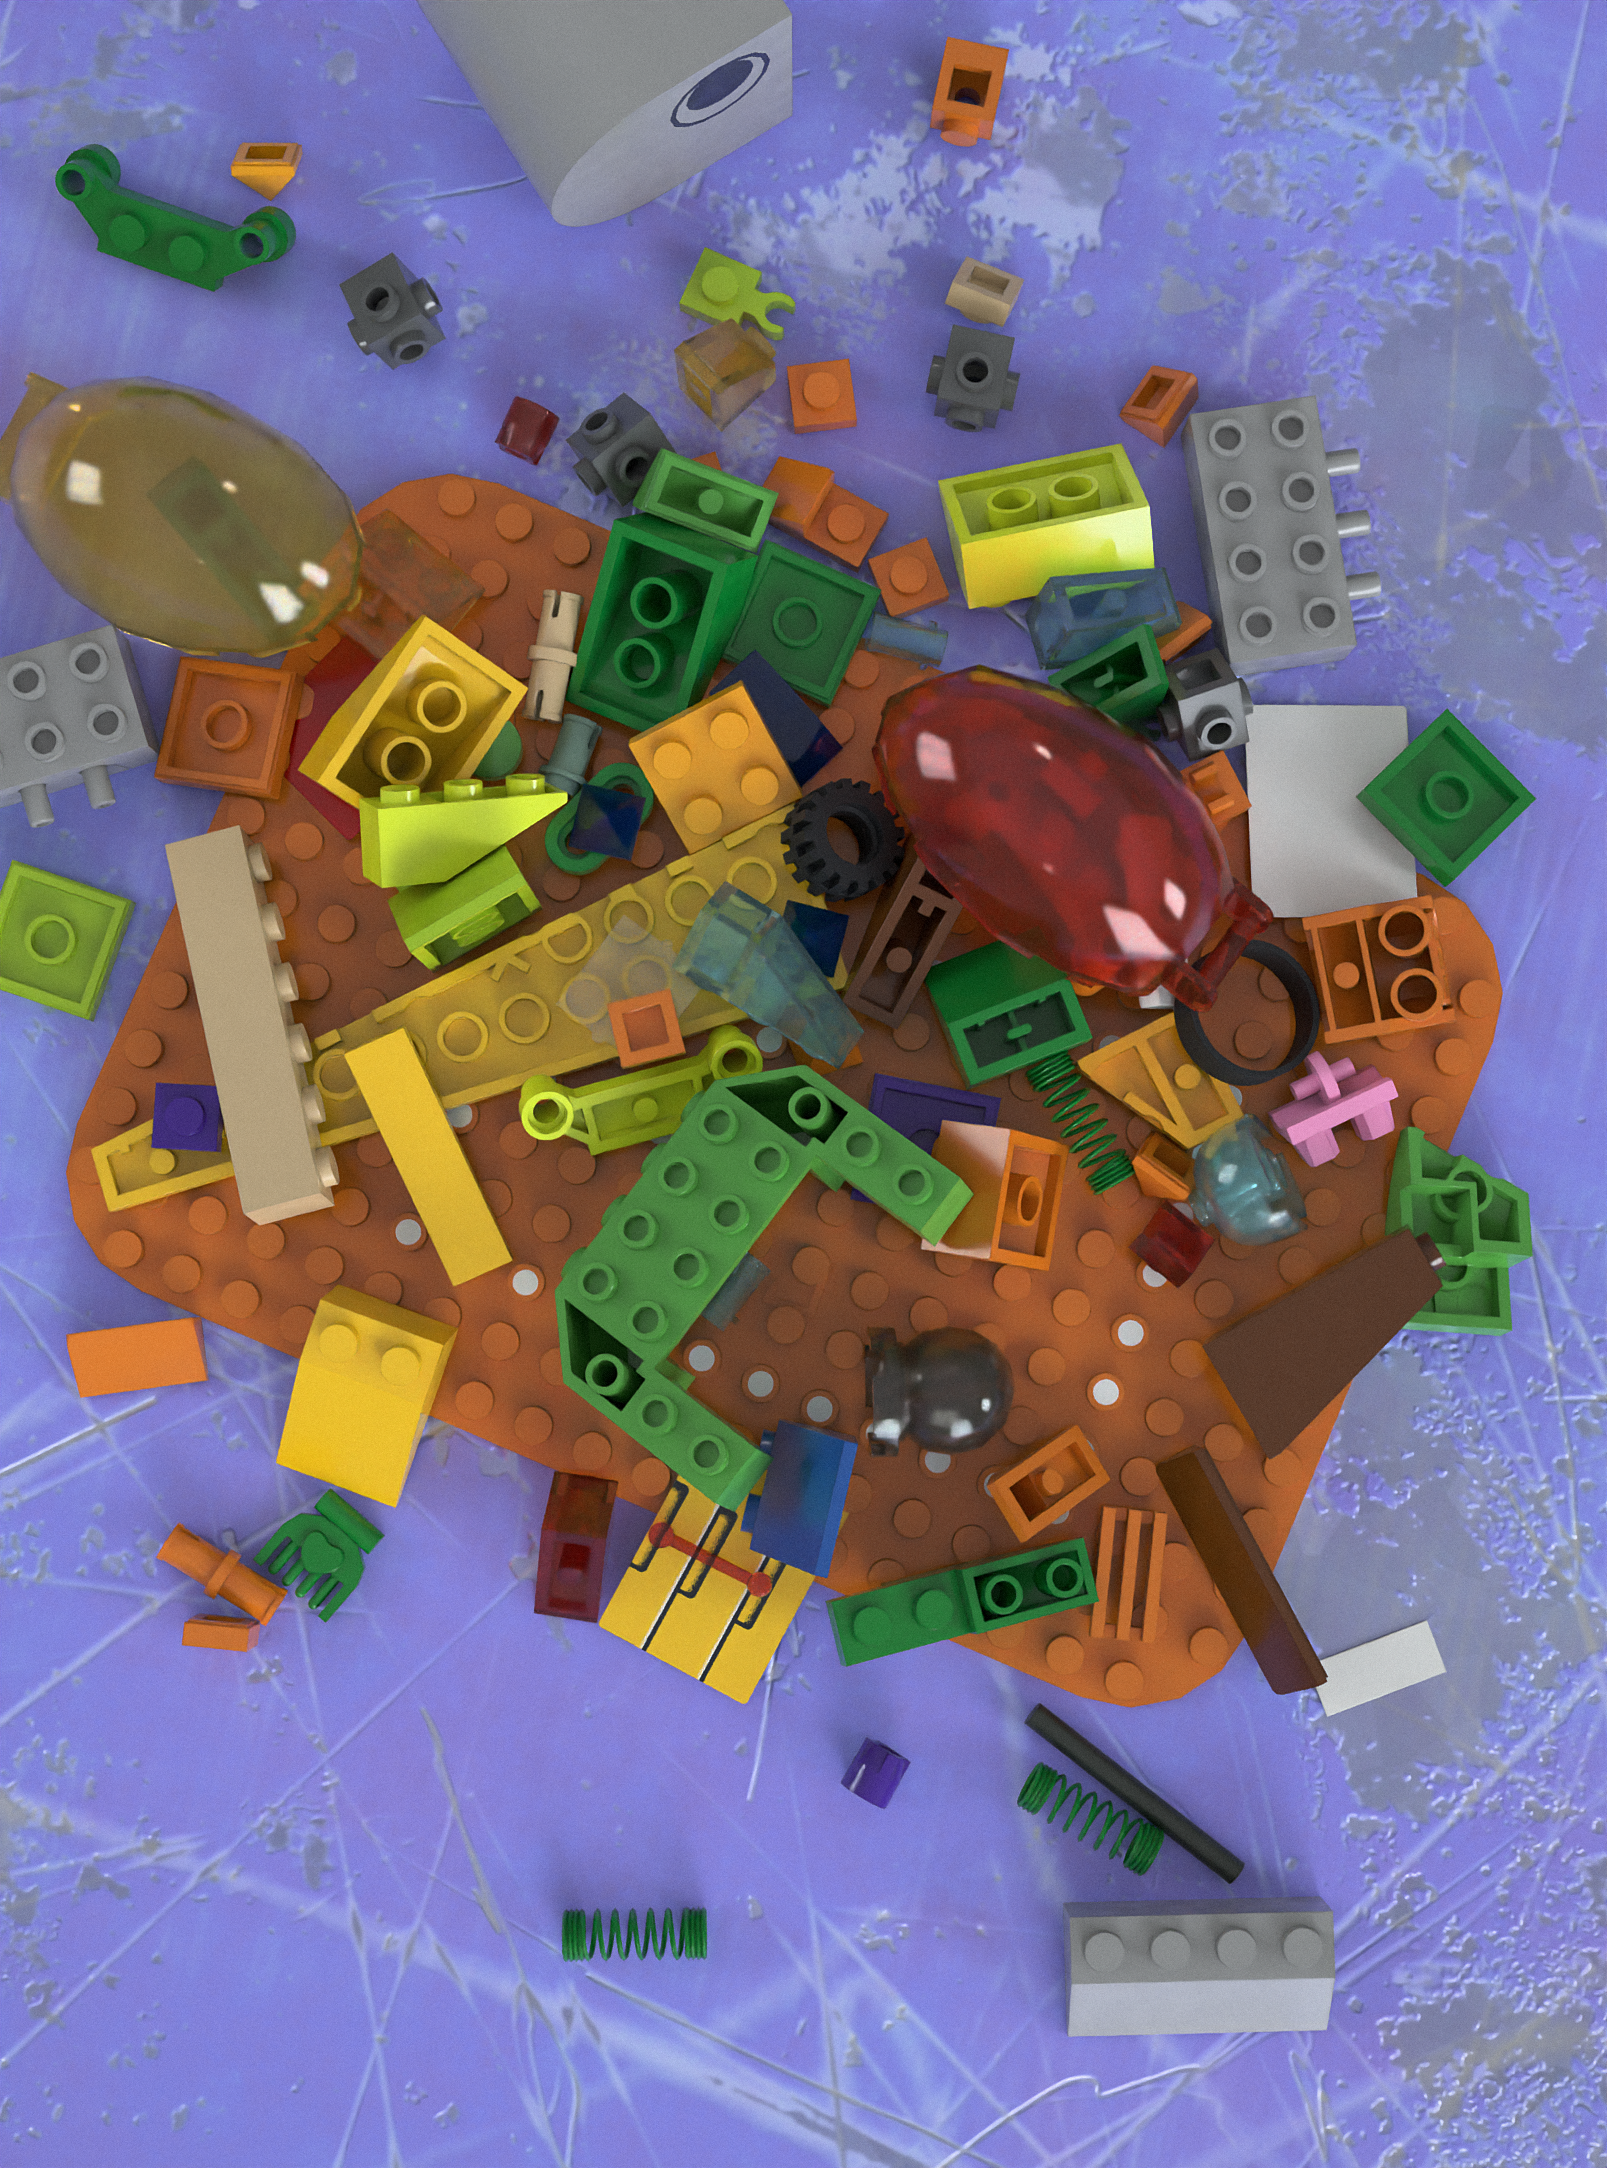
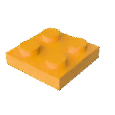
M742 680L629 739V748L690 855L803 797L799 783Z

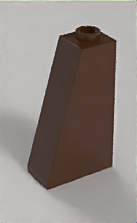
M1406 1224L1205 1339L1202 1347L1269 1460L1281 1454L1443 1286L1437 1270L1447 1264L1427 1231L1416 1237L1409 1224Z

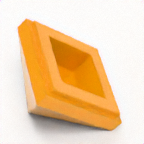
M242 142L231 164V175L271 201L295 176L303 154L302 145H298V143Z

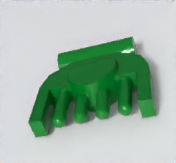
M331 1488L314 1506L322 1515L300 1513L288 1520L253 1559L258 1565H264L287 1537L292 1539L269 1565L268 1571L272 1575L277 1574L301 1547L300 1558L282 1578L283 1585L290 1586L305 1569L309 1574L295 1590V1595L302 1598L322 1575L331 1574L309 1600L308 1606L310 1609H317L338 1583L341 1582L344 1586L318 1615L325 1623L333 1616L361 1581L366 1568L361 1549L369 1555L385 1536Z

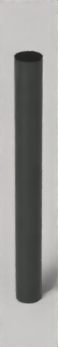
M1041 1703L1034 1707L1024 1724L1149 1822L1163 1830L1167 1836L1227 1883L1231 1884L1235 1881L1244 1868L1245 1863Z

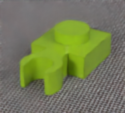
M705 247L681 297L679 307L680 311L736 336L744 319L757 326L762 335L779 341L783 340L784 328L770 323L766 315L769 311L777 308L794 315L796 303L790 296L784 293H762L758 291L762 282L761 271Z

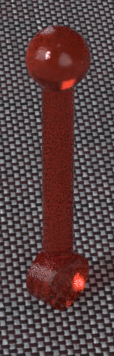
M657 1522L649 1530L648 1537L653 1546L657 1548L670 1546L747 1585L749 1593L755 1597H764L772 1589V1580L766 1573L755 1572L752 1574L675 1535L672 1525L668 1522Z

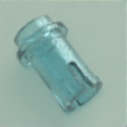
M874 611L868 627L864 648L865 651H875L918 662V669L925 671L928 665L939 668L947 645L948 631L939 629L938 622L930 620L928 625H923Z
M747 1252L700 1315L722 1332L730 1322L737 1325L740 1320L736 1317V1314L762 1280L771 1273V1270Z

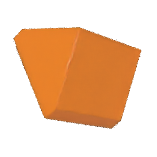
M1153 365L1118 416L1124 422L1165 448L1199 398L1198 379L1193 373Z

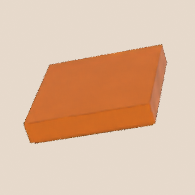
M180 656L154 778L167 784L279 799L304 677L297 671Z

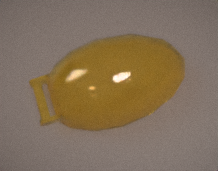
M29 372L24 382L28 390L0 439V501L12 507L15 524L65 593L124 633L192 655L220 656V652L248 653L251 657L260 658L317 641L318 639L314 635H317L342 609L350 612L359 603L362 589L357 585L363 549L368 548L348 495L331 479L322 466L299 442L240 406L209 391L150 376L93 379L69 389L40 375Z

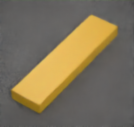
M405 1025L345 1051L344 1057L453 1286L455 1287L513 1261V1254Z

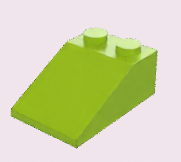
M502 844L446 882L398 886L396 888L399 893L387 900L403 941L409 951L433 973L543 909L505 844Z

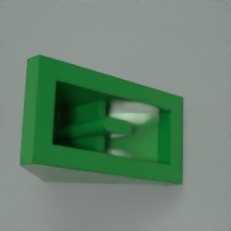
M1149 624L1138 626L1047 677L1064 734L1068 736L1155 715L1156 707L1162 705L1169 686L1154 633Z

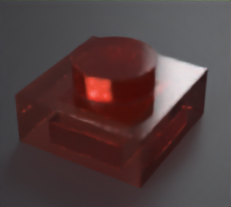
M1165 1199L1151 1214L1128 1248L1143 1259L1152 1270L1161 1274L1179 1289L1194 1273L1215 1239Z

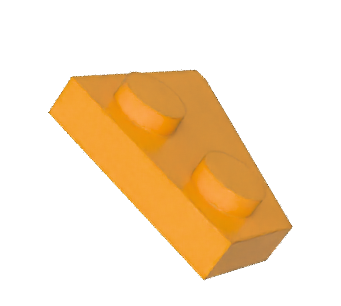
M1174 1011L1075 1062L1079 1072L1184 1149H1189L1246 1120L1228 1083L1207 1074L1186 1052L1178 1036Z

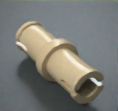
M544 590L536 645H530L528 648L527 659L532 661L525 708L522 710L521 716L545 722V719H547L549 723L562 724V712L570 669L576 667L577 654L573 650L584 597L561 591V595H557L556 590Z

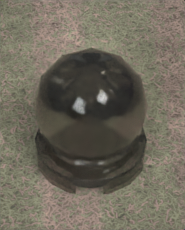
M946 1325L922 1330L904 1345L901 1341H897L893 1326L867 1327L869 1345H865L864 1376L865 1407H873V1432L867 1433L868 1449L871 1458L897 1457L899 1442L905 1441L906 1437L926 1451L957 1455L983 1447L1005 1425L1011 1413L1016 1388L1011 1364L997 1344L976 1331Z

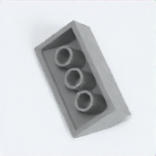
M1320 1896L1063 1903L1066 2026L1068 2037L1327 2030L1335 1984L1333 1910Z

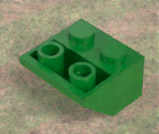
M1040 924L931 966L924 979V984L967 1090L1049 1059L1063 1051H1069L1082 1046L1093 1038L1070 979Z

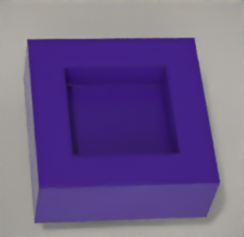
M156 1083L151 1148L221 1152L223 1116L216 1086Z

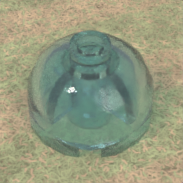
M1247 1113L1225 1124L1210 1134L1200 1147L1193 1167V1176L1197 1188L1191 1191L1188 1198L1197 1219L1204 1227L1214 1223L1225 1238L1240 1245L1267 1246L1284 1241L1307 1230L1308 1225L1300 1220L1307 1216V1211L1299 1186L1282 1152L1274 1155L1269 1148L1264 1147L1261 1140L1272 1135L1263 1122L1251 1113Z

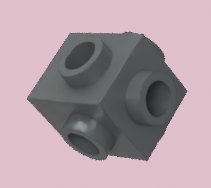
M393 252L339 284L354 316V319L349 321L347 325L355 342L365 355L368 356L374 352L391 369L394 370L402 364L413 363L426 355L429 348L446 339L435 316L443 311L436 293L424 277L418 280Z
M953 324L946 357L933 355L926 393L937 395L934 416L946 418L945 423L948 426L962 431L979 432L983 426L995 429L999 409L1012 411L1020 373L1008 371L1015 338Z
M622 393L605 408L598 409L589 414L581 423L580 429L566 439L580 460L572 468L581 482L595 497L604 491L621 507H624L635 498L639 487L661 448L676 453L651 413L626 393Z
M1218 648L1164 666L1169 686L1164 697V704L1156 707L1158 722L1166 741L1169 743L1177 740L1189 762L1250 742L1245 716L1253 714V703L1244 680L1241 677H1236Z

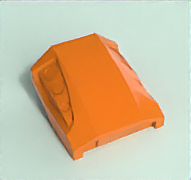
M1431 894L1302 918L1320 1004L1326 1045L1457 1022Z

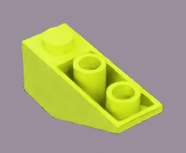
M531 773L506 776L505 786L483 787L481 780L455 779L443 782V791L420 793L419 786L407 784L381 787L380 797L359 798L363 876L381 888L446 882L567 803V792L545 782L544 775Z

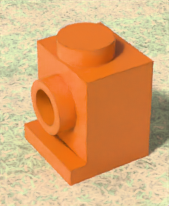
M947 37L930 121V128L941 130L940 137L944 141L957 146L970 147L977 144L978 138L991 140L1009 49ZM962 97H970L976 101L977 105L957 102V100Z

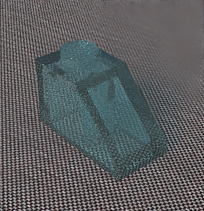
M1165 567L1049 577L1025 613V619L1040 670L1065 668L1142 624L1151 625L1155 639L1177 630L1182 624Z

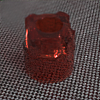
M515 396L502 422V427L495 443L499 445V449L507 454L513 455L532 465H538L560 418L537 403Z

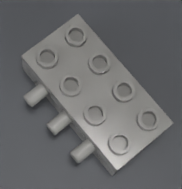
M1316 395L1190 414L1181 433V441L1210 618L1213 622L1212 630L1215 648L1219 649L1236 676L1344 660L1357 645L1350 600L1376 597L1381 593V581L1376 571L1347 576L1345 574L1340 539L1369 534L1371 530L1370 516L1367 510L1335 514L1329 477L1358 473L1360 471L1358 450L1351 448L1325 452Z
M113 624L0 658V808L23 802L30 826L33 828L47 826L55 820L48 798L49 793L84 783L91 807L93 809L106 808L116 802L109 775L158 760L160 745L129 640Z

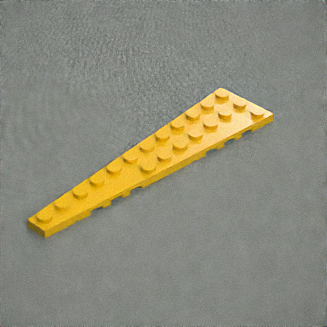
M795 803L723 837L721 841L690 856L686 855L666 865V868L632 885L629 883L609 893L607 897L575 913H569L548 923L542 929L530 935H524L372 1010V1013L340 1029H334L314 1039V1042L310 1043L312 1060L303 1063L308 1086L317 1085L324 1104L326 1121L317 1124L322 1147L333 1146L380 1131L344 1057V1053L353 1047L405 1025L444 1110L448 1111L520 1089L525 1081L534 1075L542 1074L556 1078L618 1059L619 1054L606 1005L608 1003L670 988L682 1038L684 1039L713 1030L722 1025H730L843 990L848 975L823 894L815 897L808 893L807 888L810 883L806 880L798 884L792 877V874L797 870L795 864L786 865L782 855L790 850L789 845L781 844V832L789 828L783 822L787 813L795 809L793 806ZM153 1119L91 1149L107 1208L110 1212L123 1210L235 1175L224 1121L221 1152L151 1148Z

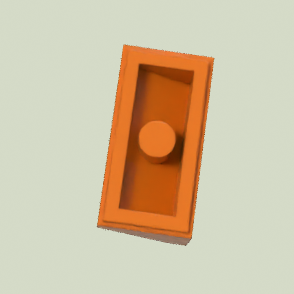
M201 1317L66 1334L67 1349L80 1398L209 1380Z

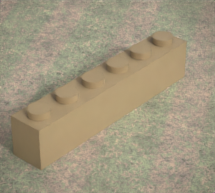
M240 825L166 844L167 859L243 1214L260 1226L335 1206L331 1186L339 1184V1172L330 1146L322 1147L317 1124L326 1121L325 1109L317 1085L308 1086L303 1062L312 1060V1050L304 1025L302 1023L295 1024L290 1001L298 1000L299 993L289 962L281 964L277 941L285 939V928L277 904L275 902L268 903L264 881L272 880V870L266 849L262 842L255 844Z

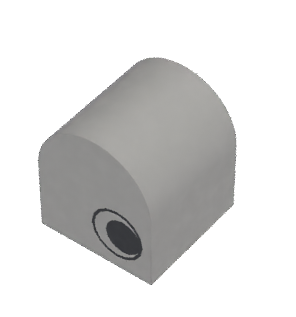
M416 0L556 222L564 226L581 227L593 225L637 209L793 115L792 13L783 0Z

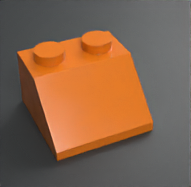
M942 1120L940 1135L933 1145L931 1157L958 1175L974 1195L934 1247L922 1238L921 1249L1049 1271L1069 1145L1013 1129Z

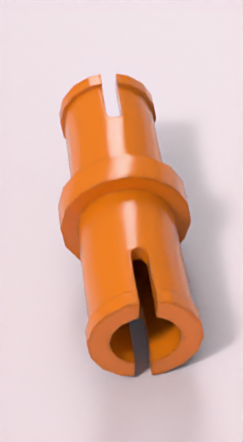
M180 1522L173 1529L156 1556L157 1559L164 1560L205 1586L203 1591L205 1595L213 1600L217 1595L223 1597L261 1621L260 1623L264 1626L268 1624L288 1593V1590L285 1588H280L240 1563L242 1555L232 1549L226 1554L186 1529L185 1525Z

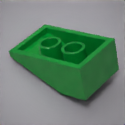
M648 512L614 519L579 646L577 664L573 668L565 700L641 732L699 703L741 616L758 555Z

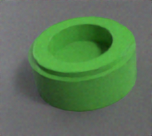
M510 721L506 722L472 774L476 778L485 781L502 780L506 776L511 775L519 766L523 756V744L517 729Z

